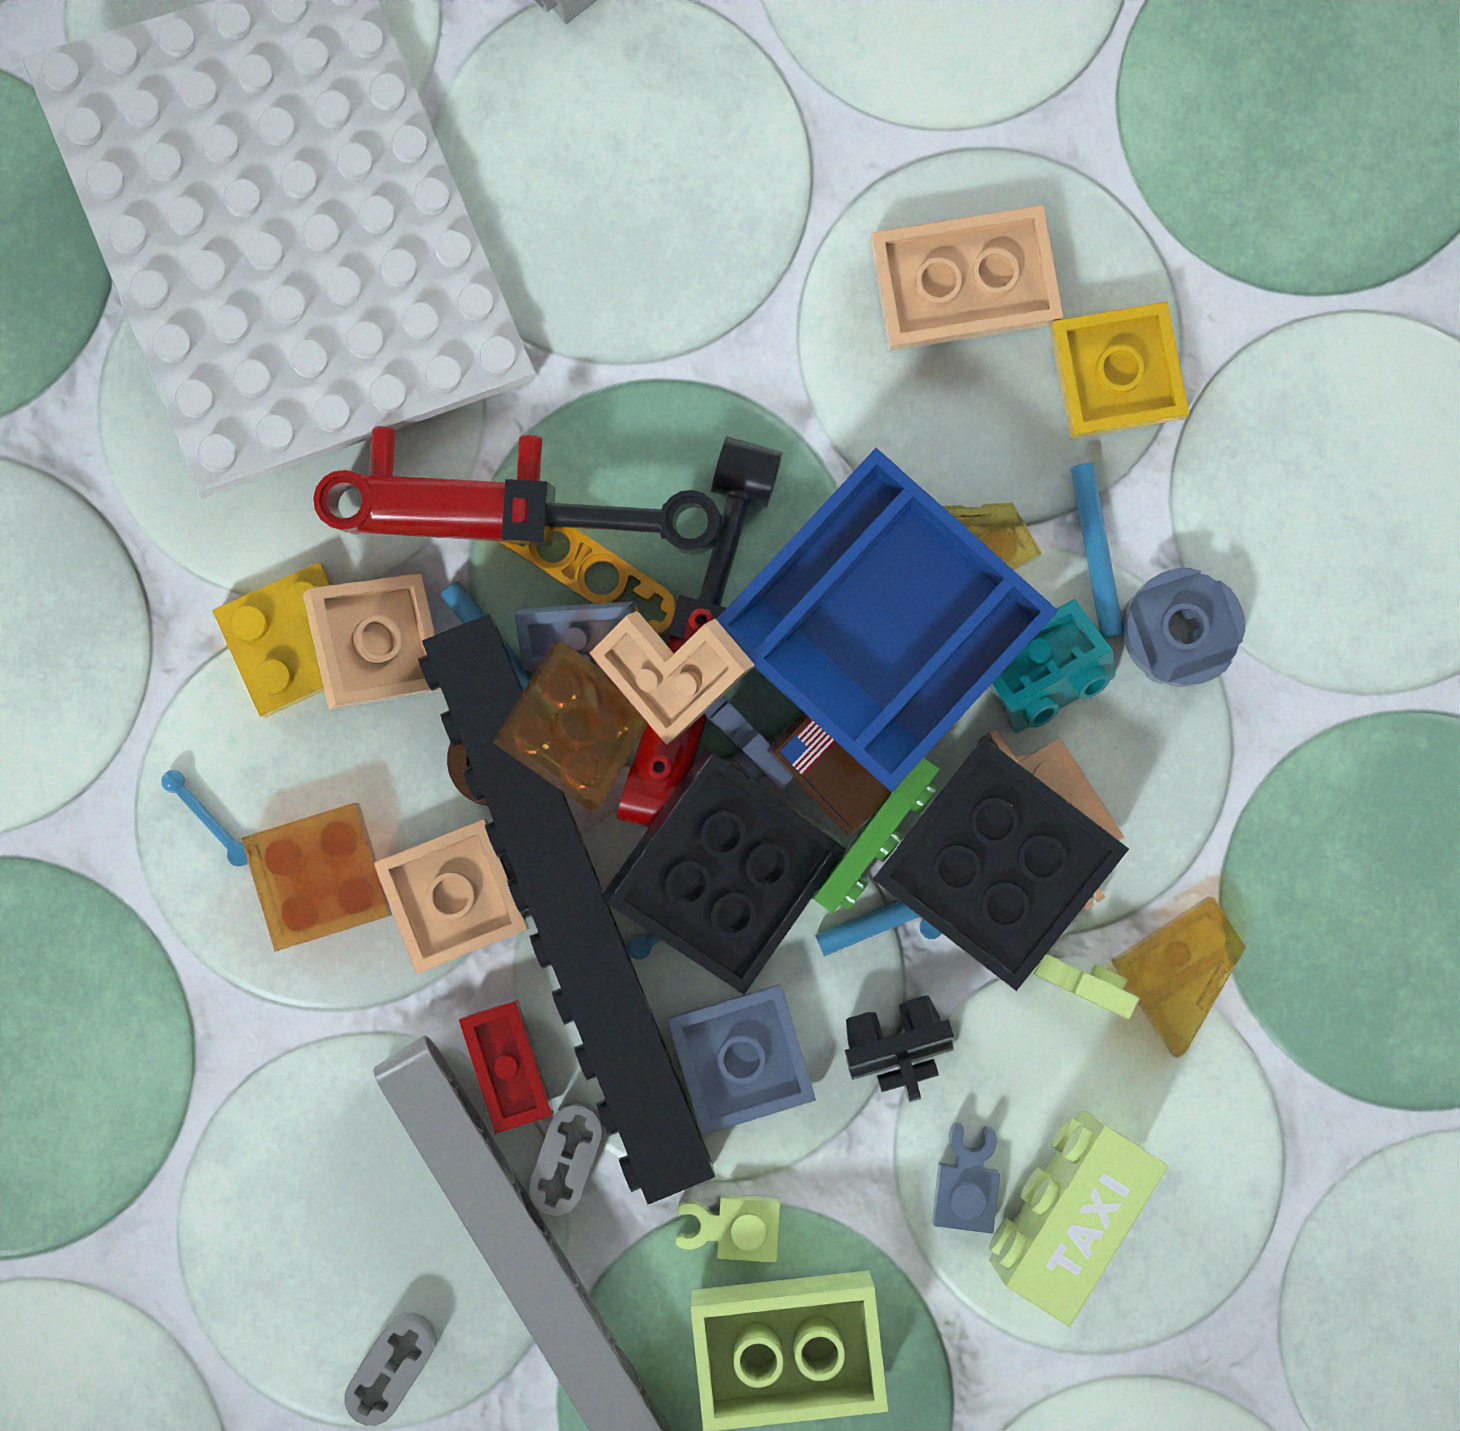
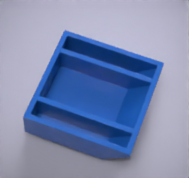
M875 448L716 620L765 678L892 793L1059 610L878 448Z

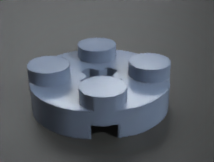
M1192 568L1172 569L1148 580L1128 601L1124 610L1125 618L1123 622L1125 646L1133 662L1151 681L1177 687L1194 686L1218 677L1233 662L1231 660L1236 655L1239 644L1243 641L1245 619L1242 607L1235 593L1222 581H1215L1209 575L1201 574L1200 572L1202 571ZM1175 612H1181L1185 620L1195 618L1198 629L1190 633L1192 643L1183 644L1180 637L1171 636L1169 626L1174 624L1173 614Z

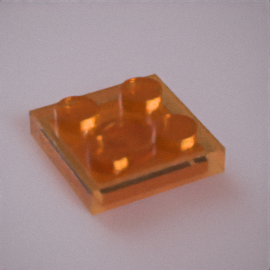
M560 640L548 650L493 743L582 806L592 811L600 808L648 722L604 671Z
M351 803L241 838L274 952L393 915L373 864L377 861L359 803Z

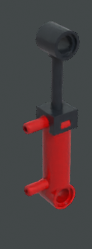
M376 426L372 429L369 474H358L348 470L333 471L321 479L316 486L313 496L314 509L321 521L329 527L354 535L367 533L502 541L518 545L552 547L553 527L660 533L661 539H667L680 552L696 555L703 554L714 548L721 539L723 531L722 515L714 501L704 493L695 490L676 493L666 503H663L662 509L555 503L556 488L547 481H540L543 439L537 435H522L519 437L516 480L505 479V482L393 476L396 431L391 427ZM351 488H358L362 498L361 507L355 515L344 518L339 511L340 497L345 491ZM695 507L705 511L708 515V525L702 535L691 539L679 535L676 523L679 515L684 510Z
M726 436L711 487V492L727 498L722 514L723 531L721 539L712 549L698 600L679 595L667 646L673 653L683 646L705 623L717 619L727 609L722 607L721 603L749 505L768 507L783 452ZM705 714L698 718L676 740L667 745L645 720L634 761L630 767L621 796L617 819L647 828L651 826L695 762L707 720Z

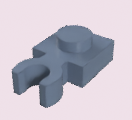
M721 697L704 713L739 750L732 759L755 783L758 784L766 777L781 790L792 779L787 771L767 751L771 746L768 741L727 700L725 701Z
M954 1122L949 1132V1143L957 1155L956 1165L938 1163L932 1223L936 1227L993 1234L1000 1173L995 1169L984 1168V1161L989 1159L995 1151L997 1144L996 1133L992 1127L984 1126L981 1144L976 1148H967L962 1142L964 1126L961 1123Z

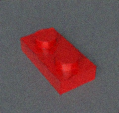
M518 999L460 1018L459 1023L495 1134L552 1116L554 1113L553 1106Z

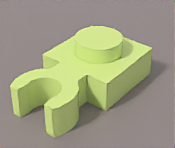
M1046 954L1031 973L1130 1020L1139 1000L1138 997L1123 990L1128 979L1096 964L1091 974H1088Z
M721 1194L720 1211H709L706 1205L693 1199L679 1202L678 1214L696 1216L701 1226L698 1231L692 1234L677 1233L676 1245L678 1247L691 1250L701 1247L707 1241H718L717 1259L777 1262L780 1198Z

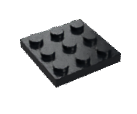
M983 736L876 873L873 880L1017 992L1128 852L1129 848Z
M705 748L600 897L608 905L745 995L846 848Z

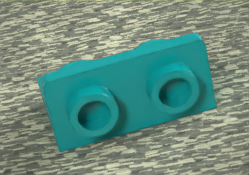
M1076 599L1057 608L1059 611L989 686L1006 710L1008 723L1015 733H1019L1028 727L1037 728L1045 725L1057 715L1059 709L1080 697L1088 699L1099 694L1107 687L1110 680L1115 677L1113 650Z

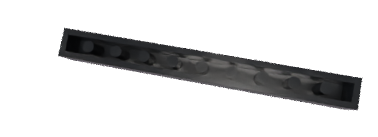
M487 614L422 640L427 655L418 658L420 668L430 690L434 691L439 688L442 690L449 708L448 711L440 714L444 728L453 747L462 743L472 765L462 769L466 783L475 802L483 799L486 800L494 820L485 824L488 838L498 858L508 855L516 877L507 880L509 890L520 914L530 910L538 932L529 937L541 968L553 967L561 987L552 991L555 1005L564 1025L575 1022L583 1044L574 1047L575 1054L586 1080L597 1077L605 1097L604 1100L596 1103L609 1137L619 1133L627 1155L619 1158V1163L630 1191L634 1192L641 1189L647 1205L715 1178L713 1162L611 908L600 897L604 892L495 619L490 614Z

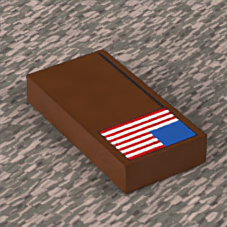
M804 712L767 749L772 757L846 834L852 835L891 794L884 785Z

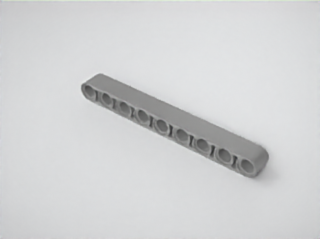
M424 1035L375 1066L373 1069L374 1076L384 1096L589 1431H673L433 1041Z

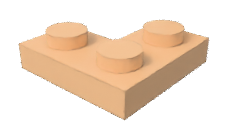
M638 611L626 615L589 653L666 745L683 734L755 666L716 619L705 623L683 646L673 653Z

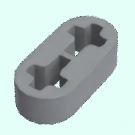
M576 1101L560 1108L552 1119L530 1179L528 1192L535 1208L547 1216L558 1217L568 1214L577 1206L585 1189L604 1131V1125L599 1112L588 1103ZM576 1115H582L587 1118L585 1128L593 1132L592 1139L581 1138L574 1155L563 1152L568 1139V1132L560 1128L561 1121L571 1123ZM559 1162L570 1166L565 1179V1185L573 1189L572 1195L562 1194L558 1202H553L547 1199L548 1188L540 1185L541 1178L551 1180L556 1173Z
M403 1313L394 1317L382 1331L356 1371L345 1391V1407L348 1414L356 1422L365 1426H377L386 1422L395 1413L428 1362L436 1345V1334L432 1324L424 1316L416 1313ZM408 1330H412L419 1335L415 1345L422 1352L418 1353L411 1350L399 1366L390 1360L399 1344L393 1333L404 1336ZM382 1372L391 1378L382 1393L383 1399L388 1404L378 1401L372 1408L363 1402L366 1391L360 1387V1384L370 1388Z

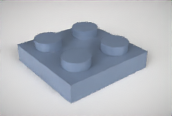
M781 983L667 1019L701 1135L816 1101Z

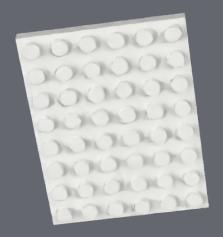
M212 0L22 57L201 499L371 439L372 429L376 426L391 427L397 430L534 381L535 371L379 0Z

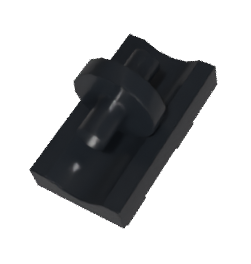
M928 995L907 1000L899 1005V1012L906 1031L904 1033L884 1038L876 1012H866L846 1019L849 1049H845V1056L852 1080L898 1067L897 1070L877 1075L881 1092L904 1087L909 1103L921 1099L917 1082L937 1077L939 1073L934 1059L914 1065L912 1063L954 1051L952 1043L954 1034L949 1019L941 1021L939 1013Z

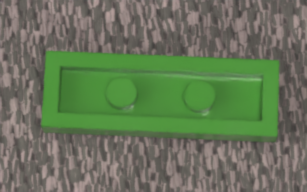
M924 757L879 805L814 894L813 900L832 914L839 905L847 910L852 907L869 883V881L861 876L875 857L882 862L886 861L904 836L897 827L911 809L919 815L938 791L939 786L932 782V779L940 770L937 766Z

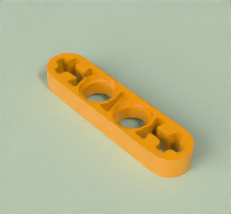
M553 527V531L564 533L570 540L568 555L556 563L544 561L538 554L537 546L525 545L522 547L518 544L497 541L591 604L618 602L625 595L630 579H635L641 583L632 590L636 596L646 602L652 601L655 596L663 600L660 608L666 615L665 619L661 623L652 619L648 624L659 637L669 631L676 608L672 594L665 587L576 528ZM598 563L612 565L619 574V582L616 588L606 595H597L591 592L586 585L588 570Z

